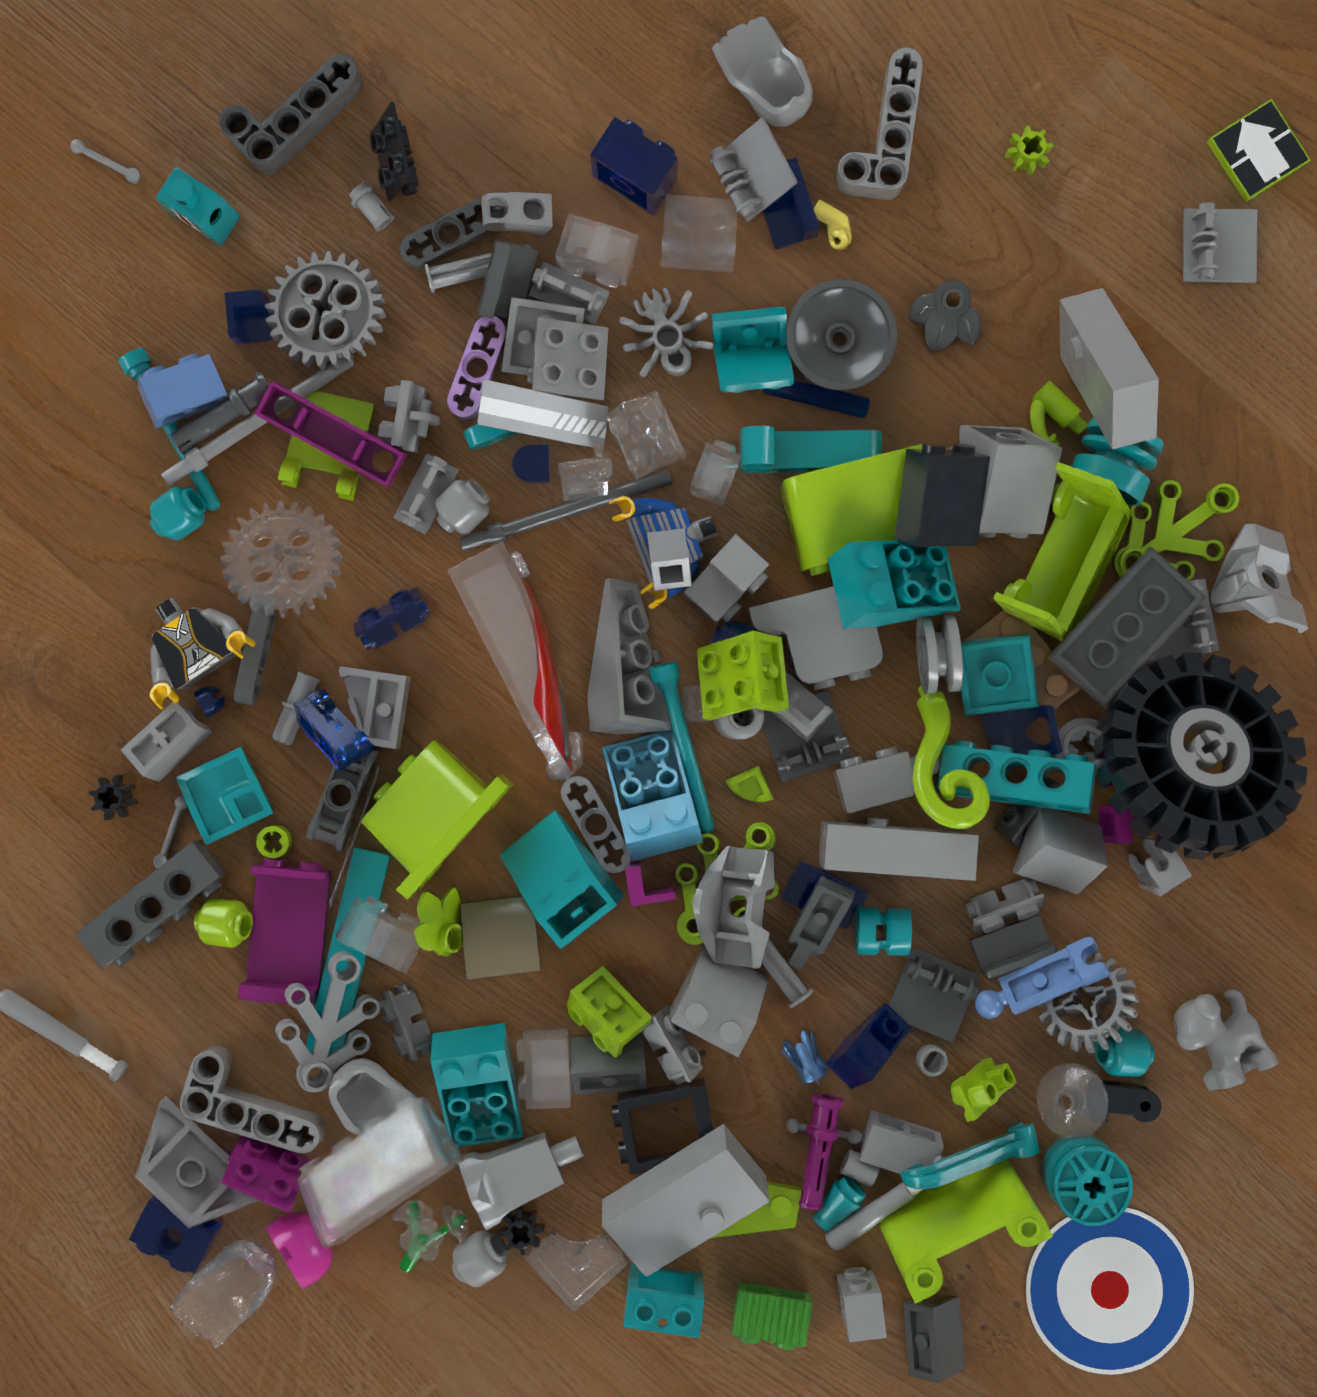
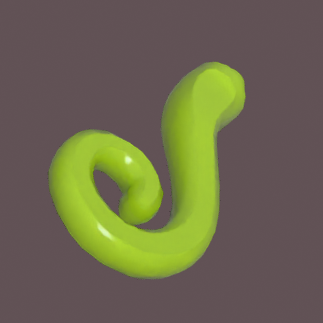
M920 686L918 691L921 698L918 699L916 705L925 726V733L913 766L912 780L915 796L924 812L938 824L952 829L970 828L980 822L987 814L990 803L988 787L984 780L976 773L956 769L944 775L940 780L939 789L941 795L946 801H951L955 797L956 787H965L972 793V803L965 808H953L946 805L939 798L933 785L932 775L935 764L950 733L951 712L943 692L937 691L933 694H924L922 686Z

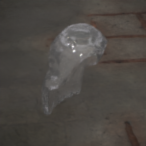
M241 1239L227 1245L186 1284L172 1303L170 1311L178 1320H182L181 1324L192 1335H201L202 1340H211V1346L219 1348L241 1323L260 1308L276 1281L278 1270L274 1253L262 1243L252 1239Z

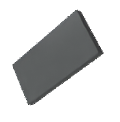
M1149 547L1048 655V658L1101 707H1106L1206 597L1152 547Z

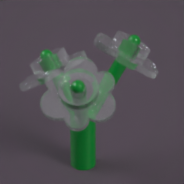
M407 1202L403 1204V1207L398 1208L397 1212L392 1214L394 1221H404V1223L408 1224L407 1231L399 1239L401 1248L406 1250L399 1263L401 1270L411 1272L421 1257L425 1261L434 1260L439 1253L438 1246L442 1244L443 1236L448 1232L457 1237L462 1244L467 1242L469 1223L460 1209H452L449 1204L444 1205L441 1215L446 1225L438 1230L437 1224L433 1220L435 1209L426 1207L424 1202Z

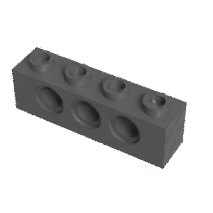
M202 840L193 841L75 935L102 969L113 964L119 968L136 955L133 949L142 941L148 945L165 932L161 926L172 918L175 922H178L194 909L190 903L201 895L204 899H207L223 886L220 880L228 873ZM180 874L186 875L191 882V888L188 893L181 892L177 887L176 881ZM151 897L158 899L161 903L162 910L159 916L153 915L148 909V901ZM122 920L129 922L132 926V936L130 939L123 937L119 931V924Z

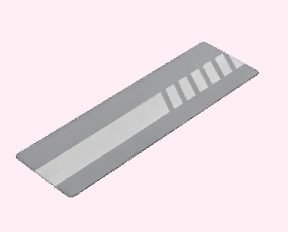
M484 379L482 381L477 423L483 426L603 450L609 408L608 406Z

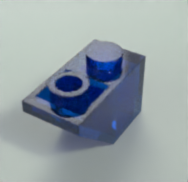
M885 1002L843 1040L826 1064L851 1089L873 1080L912 1028Z

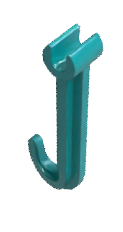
M1023 1121L1012 1123L1007 1127L1008 1133L942 1158L928 1166H924L923 1163L909 1166L900 1173L902 1182L909 1188L931 1189L955 1181L1013 1156L1017 1158L1034 1156L1040 1152L1034 1123L1032 1122L1027 1125H1023Z

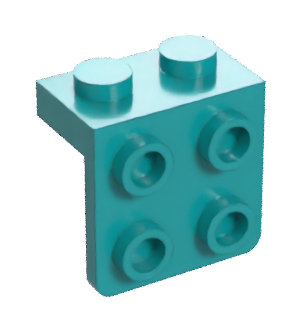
M785 306L712 314L714 356L721 391L741 393L746 390L779 389L791 386L794 383L792 364L786 344L787 314Z

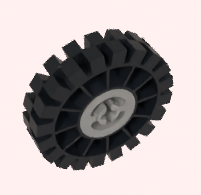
M1184 652L1176 660L1173 655L1157 659L1149 667L1146 665L1108 703L1109 707L1101 713L1096 728L1103 733L1094 740V758L1105 759L1106 761L1096 770L1102 788L1115 786L1117 793L1109 798L1108 801L1118 815L1127 810H1130L1135 815L1128 826L1140 837L1144 838L1153 831L1158 834L1154 846L1164 851L1173 853L1182 846L1184 847L1185 858L1202 860L1212 853L1215 860L1230 857L1240 850L1242 852L1278 830L1288 821L1286 816L1296 810L1302 798V795L1296 791L1306 785L1308 767L1298 765L1296 762L1305 757L1307 752L1303 737L1288 736V733L1299 725L1291 709L1276 713L1272 708L1282 697L1270 684L1258 693L1253 686L1259 675L1244 665L1231 674L1229 673L1230 659L1212 655L1203 664L1201 653ZM1185 733L1201 734L1184 746ZM1222 760L1221 773L1211 774L1205 772Z

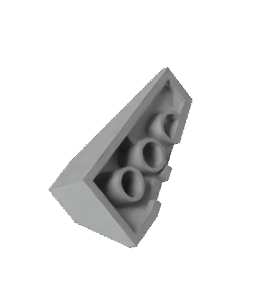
M614 578L605 580L587 693L590 731L619 735L673 730L662 689L658 690L657 684L652 683L649 668L656 666V662L660 661L657 649L652 651L646 631L650 625L636 583Z

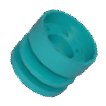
M1093 417L1089 420L1086 428L1091 435H1085L1081 441L1083 447L1093 454L1076 455L1071 467L1113 481L1128 506L1141 505L1150 480L1139 470H1153L1156 468L1158 462L1153 456L1161 455L1165 446L1164 442L1157 437L1112 450Z
M1069 1134L1058 1139L1044 1156L1041 1164L1043 1184L1050 1197L1071 1220L1085 1226H1102L1116 1220L1127 1209L1133 1195V1179L1127 1165L1102 1140L1089 1134ZM1094 1177L1097 1180L1096 1185L1090 1184L1087 1190L1084 1187L1085 1182L1091 1183Z

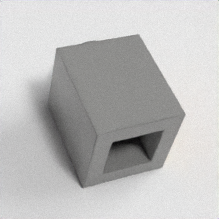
M684 528L647 533L654 591L692 586Z

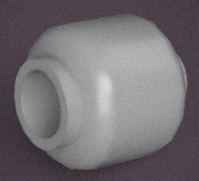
M471 479L467 482L455 480L435 501V507L439 514L436 520L449 533L455 530L461 534H468L488 515V502L490 498L485 490Z
M753 708L739 712L740 717L738 713L714 719L713 722L716 729L724 737L729 739H748L761 729L764 722V710Z
M479 1230L456 1245L452 1254V1270L456 1278L472 1287H481L505 1270L506 1258L508 1256L504 1241L495 1233Z

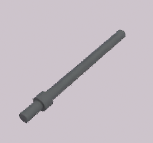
M667 469L501 524L500 521L486 525L487 529L460 537L463 551H467L492 543L494 546L507 542V537L608 505L611 500L621 496L632 497L672 484V480Z

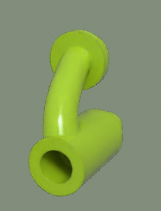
M1050 380L1033 396L1030 408V421L1033 433L1057 446L1060 444L1056 439L1057 435L1055 433L1050 436L1047 434L1045 413L1062 429L1068 426L1077 435L1087 427L1088 424L1078 415L1082 410Z

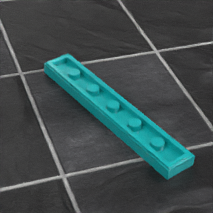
M357 846L353 849L315 1010L320 1018L322 1017L332 979L328 972V962L334 954L341 951L351 953L359 961L361 970L358 978L346 985L338 1019L355 1008L391 859L390 854ZM342 960L337 964V971H342L347 967V960ZM309 1031L306 1047L312 1054L316 1039L312 1032ZM349 1031L331 1043L328 1055L346 1044Z

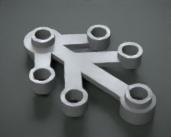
M346 951L334 954L328 962V972L332 979L321 1018L309 1000L310 994L304 985L293 983L286 988L284 993L286 1001L290 1006L298 1010L316 1039L311 1054L299 1038L300 1028L293 1020L283 1019L275 1027V1034L278 1039L288 1045L299 1062L296 1070V1080L300 1087L308 1092H319L326 1089L330 1085L336 1068L355 1055L366 1053L371 1046V1040L364 1031L353 1030L348 1034L346 1044L328 1055L330 1045L334 1040L365 1019H373L380 1011L379 1002L372 995L365 994L357 999L354 1009L338 1019L346 985L355 981L361 970L359 961ZM342 960H347V967L342 971H337V964ZM295 991H303L301 999L297 1001L291 1000V996ZM373 1002V1007L370 1011H362L365 1003ZM292 1026L294 1028L293 1033L290 1036L283 1037V1029ZM356 1038H364L361 1046L353 1047V1042ZM315 1067L320 1068L317 1076L308 1077L311 1069Z

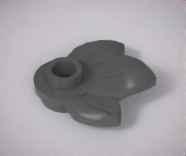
M946 281L937 288L935 293L920 296L913 303L908 319L910 321L925 324V341L931 352H937L946 348L956 337L965 344L972 346L977 341L980 333V316L970 306V291L965 284L959 281ZM951 292H956L959 295V303L956 306H949L946 303V297Z

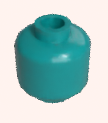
M174 486L151 503L149 511L152 519H150V525L159 536H166L171 540L180 541L204 524L206 505L201 496L192 488L188 487L185 489L184 487Z
M1119 1028L1117 1032L1123 1040L1117 1043L1112 1036L1106 1038L1109 1043V1049L1104 1050L1100 1046L1099 1041H1097L1095 1047L1096 1060L1103 1067L1104 1071L1111 1076H1142L1154 1060V1047L1149 1042L1146 1034L1140 1029H1132L1128 1032Z

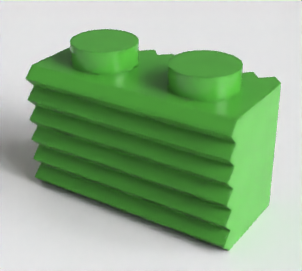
M738 1281L731 1320L732 1335L738 1336V1340L748 1344H758L761 1339L774 1342L776 1347L784 1350H795L796 1346L806 1347L813 1304L811 1294Z

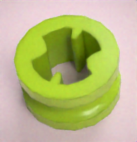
M272 825L265 827L259 832L256 845L258 851L263 856L275 859L284 856L290 851L293 839L287 828L281 825ZM269 833L271 836L277 833L282 836L279 840L283 846L280 851L278 848H274L271 851L267 847L270 843L269 839L266 838Z

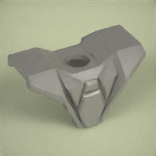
M1245 524L1241 528L1226 555L1211 591L1210 600L1215 612L1225 613L1248 610L1267 623L1279 622L1294 627L1298 633L1308 629L1303 606L1292 596L1286 575L1291 571L1283 533L1257 524ZM1262 573L1267 574L1265 580L1263 579Z
M726 846L706 870L696 889V893L693 895L692 907L694 908L698 933L713 963L746 966L754 969L761 967L770 934L762 928L766 891L775 888L774 852ZM739 895L747 899L746 913L742 917L734 916L730 910L732 899Z

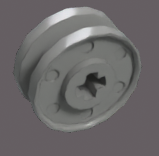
M953 614L943 615L939 632H935L930 617L917 619L916 652L919 677L924 694L937 692L939 676H943L948 692L960 691L963 678V661L959 628Z

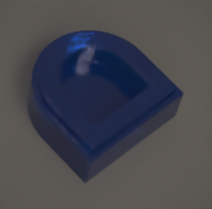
M527 445L515 453L512 466L520 480L526 483H550L549 445Z

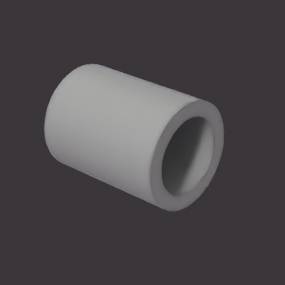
M849 1149L843 1158L839 1173L871 1187L878 1176L880 1167L860 1161V1153Z

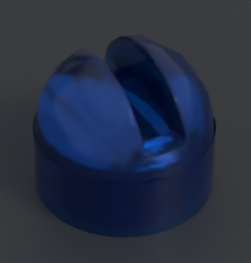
M206 686L193 692L207 718L217 714L225 705V697L214 700L213 696L221 692L215 686Z

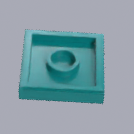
M1030 633L961 641L963 661L961 693L965 716L1039 707Z

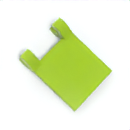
M315 391L305 397L369 432L375 410L374 403ZM291 435L287 454L278 475V480L282 481V486L297 489L301 467L340 475L336 486V494H339L338 497L341 499L354 501L359 471Z

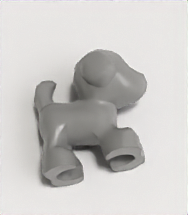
M1230 988L1224 992V998L1231 1004L1232 1014L1225 1022L1221 1021V1007L1218 1000L1210 994H1202L1197 996L1196 999L1183 1003L1174 1014L1173 1024L1179 1045L1185 1050H1196L1202 1047L1207 1049L1212 1067L1204 1073L1203 1079L1208 1091L1237 1086L1247 1080L1244 1073L1258 1068L1259 1071L1267 1070L1279 1063L1276 1055L1263 1039L1257 1019L1248 1012L1245 998L1236 989Z

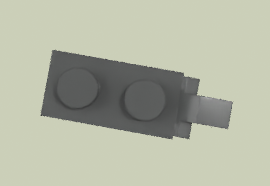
M821 876L791 930L788 943L794 945L791 951L788 965L802 970L810 953L819 956V954L823 955L852 903L855 891L826 877Z

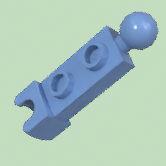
M1086 937L1067 945V948L999 977L998 980L1003 990L999 992L990 989L983 990L976 997L975 1008L983 1018L992 1019L998 1017L1002 1013L1004 1006L1009 1004L1012 1012L1017 1015L1081 986H1088L1107 978L1110 975V971L1103 962L1091 965L1086 964L1088 956L1098 950V945L1094 938Z

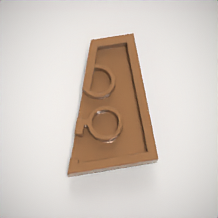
M1001 610L963 640L968 641L1030 633L1038 703L1049 712L1054 711L1081 690L1067 674L1048 658L1052 651L1031 625L1006 613L1004 610Z

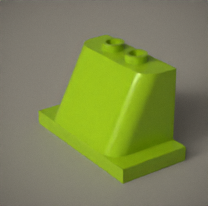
M433 740L417 758L411 754L397 770L402 775L393 785L386 782L373 796L377 803L361 821L410 873L396 889L407 900L419 892L441 867L443 861L514 785L507 777L500 775L488 786L438 740Z

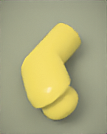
M820 199L814 207L811 216L827 225L830 247L835 250H844L850 245L852 240L849 218L843 212Z

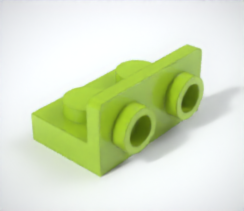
M604 966L600 967L570 991L567 1002L570 1017L576 1024L584 1025L592 1034L597 1047L603 1052L608 1051L614 1058H617L622 1053L625 1044L651 1024L652 1017Z

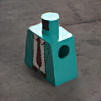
M177 167L172 171L156 196V200L165 211L219 246H222L241 217L219 194ZM219 210L217 218L210 223L209 220L213 211Z

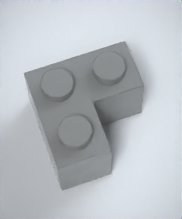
M735 534L710 561L709 566L691 584L692 586H689L684 592V596L715 624L721 618L728 622L742 607L737 603L740 597L746 591L752 596L767 580L769 576L764 571L769 564Z

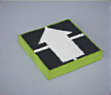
M1272 99L1218 132L1207 141V144L1245 203L1311 161Z

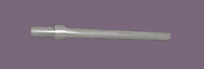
M343 358L340 359V369L336 370L334 365L330 363L324 371L319 370L291 390L303 397H307L353 367L354 364H349ZM280 397L275 402L274 410L279 415L295 405V403L289 397ZM253 413L200 449L194 447L185 453L183 460L161 473L162 477L171 486L194 470L196 473L209 465L207 461L268 421Z

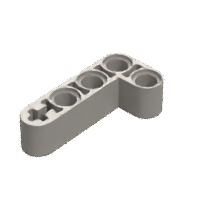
M901 48L891 56L884 80L875 153L850 152L841 158L835 174V184L842 193L880 200H891L901 193L908 176L923 67L922 58L916 50ZM900 66L906 67V73H908L904 84H899L901 78ZM901 101L908 110L897 112L892 109L890 103ZM897 137L901 140L903 147L893 149L886 144L885 138ZM849 167L856 168L860 171L862 177L858 180L848 179L844 174V170ZM884 172L893 173L898 183L887 185L881 180L880 174Z
M213 1045L194 1057L180 1098L181 1112L185 1117L297 1153L305 1154L311 1152L324 1138L326 1124L318 1114L226 1086L233 1059L231 1053L225 1047ZM207 1056L213 1057L218 1061V1073H212L206 1068L205 1058ZM195 1092H201L207 1097V1108L197 1106L194 1101ZM230 1103H236L242 1107L244 1112L242 1119L234 1118L230 1114ZM264 1115H274L279 1121V1129L268 1128L263 1120ZM304 1126L309 1127V1134L311 1135L309 1139L304 1138V1131L301 1130ZM288 1127L292 1129L288 1134L285 1133Z

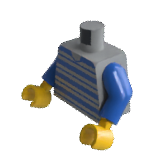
M627 496L611 500L609 505L617 504L622 510L621 514L612 517L613 521L618 522L628 517H633L627 519L626 523L649 581V585L643 588L640 593L642 595L645 592H651L654 595L655 601L648 605L650 609H653L667 598L685 590L686 587L654 591L647 533L684 528L692 581L699 571V561L703 559L699 543L717 537L716 527L711 516L690 523L685 508H678L674 502L654 498L630 499Z

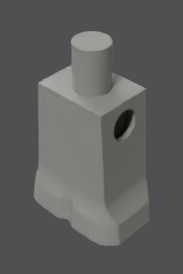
M546 1132L491 1152H471L461 1155L458 1158V1165L471 1203L487 1231L500 1223L502 1218L510 1211L564 1184V1175L560 1167L584 1157V1153L576 1136L551 1146Z

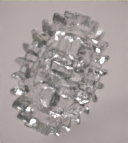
M279 500L276 510L271 511L269 505L263 503L262 514L259 515L251 508L249 509L251 520L246 521L243 518H237L241 529L240 531L235 529L228 530V534L233 542H222V547L228 554L221 556L220 561L223 566L228 567L222 571L225 580H231L228 583L231 593L239 592L237 598L241 604L250 600L249 605L253 612H256L263 605L267 617H270L274 608H277L282 618L286 617L288 608L293 607L295 613L299 616L301 615V605L304 603L312 610L315 609L313 602L315 596L322 600L327 599L324 587L336 588L335 581L331 576H340L342 573L340 566L335 564L343 561L342 553L337 551L341 544L338 537H333L335 535L334 527L332 525L325 526L326 521L323 514L313 519L312 507L308 506L300 513L298 503L294 501L290 509L285 510L282 500ZM304 536L309 538L304 545L296 546L292 544L297 537ZM262 538L272 539L270 544L265 547L255 546L256 542ZM287 555L284 556L283 562L278 563L281 559V556ZM311 556H315L313 560L308 559ZM251 558H256L252 562H249ZM305 570L310 572L303 580L292 579L293 575L298 571ZM262 572L272 573V576L267 581H255L257 575Z

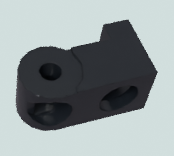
M1088 1078L1084 1115L1090 1120L1107 1123L1108 1113L1131 1115L1137 1121L1146 1123L1155 1120L1160 1115L1162 1106L1159 1097L1145 1086Z

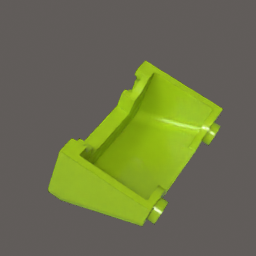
M923 444L787 478L782 482L780 492L801 572L810 570L811 576L830 572L828 558L849 542L898 541L894 537L906 449H922Z
M1008 1159L945 1185L923 1189L916 1194V1198L878 1223L915 1304L933 1296L942 1286L943 1274L936 1259L1005 1226L1014 1242L1024 1247L1035 1246L1053 1237L1044 1217Z

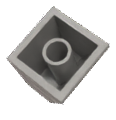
M961 425L959 431L960 444L976 446V453L990 456L978 535L993 538L996 537V533H1006L1015 538H1027L1028 534H1043L1057 475L1055 467L1060 462L1062 448L1025 428Z
M703 944L670 1007V1022L739 1057L757 1022L769 977L750 967L713 963Z

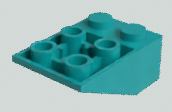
M900 540L858 541L847 543L828 558L843 629L879 627L955 612L961 609L946 546L916 547Z
M556 809L500 854L501 859L536 920L560 950L618 905L625 896Z
M505 1023L432 1033L430 1062L450 1147L455 1148L522 1138L523 1129L512 1054Z

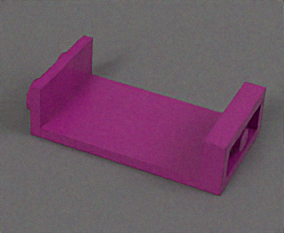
M263 858V864L259 863L251 866V874H257L252 915L253 925L250 935L246 981L239 985L238 1000L289 1004L284 996L286 988L293 983H300L308 990L311 1004H316L321 983L332 870H323L322 863L300 861L299 867L285 866L284 859ZM295 991L291 996V1000L297 1001L301 999L303 991Z

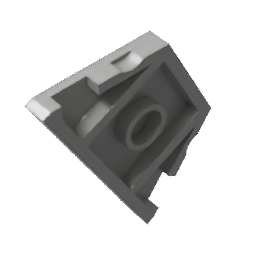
M165 1096L158 1105L135 1178L188 1228L260 1201L221 1183L229 1163L227 1161L229 1155L191 1119L185 1117L181 1110Z

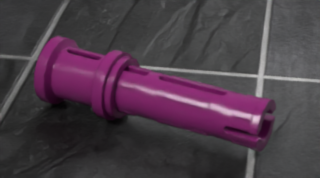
M813 1093L811 1094V1101L814 1103L811 1123L806 1125L807 1136L810 1137L799 1205L809 1210H822L832 1142L836 1141V1138L839 1137V1130L836 1126L839 1108L844 1106V1099L831 1094Z

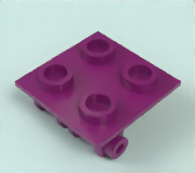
M240 1135L236 1146L232 1149L227 1160L229 1163L221 1183L291 1213L310 1159L293 1151Z

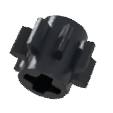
M115 775L112 784L106 777H100L98 779L100 787L88 793L94 796L95 805L92 806L91 810L104 811V820H112L115 811L121 818L128 817L129 813L126 808L129 805L138 804V800L132 796V790H134L136 785L122 784L123 775ZM109 792H113L115 796L119 797L118 803H114L111 798H108Z
M521 1205L513 1216L507 1213L502 1218L508 1226L499 1228L498 1236L507 1238L508 1242L505 1250L508 1251L514 1247L520 1249L521 1255H525L526 1248L530 1244L536 1248L540 1246L541 1241L535 1234L544 1232L545 1224L536 1223L538 1210L535 1209L529 1213L523 1211ZM523 1225L528 1227L527 1233L524 1231L520 1235L515 1233L516 1227L521 1228Z

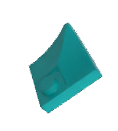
M243 746L176 777L205 845L275 812Z

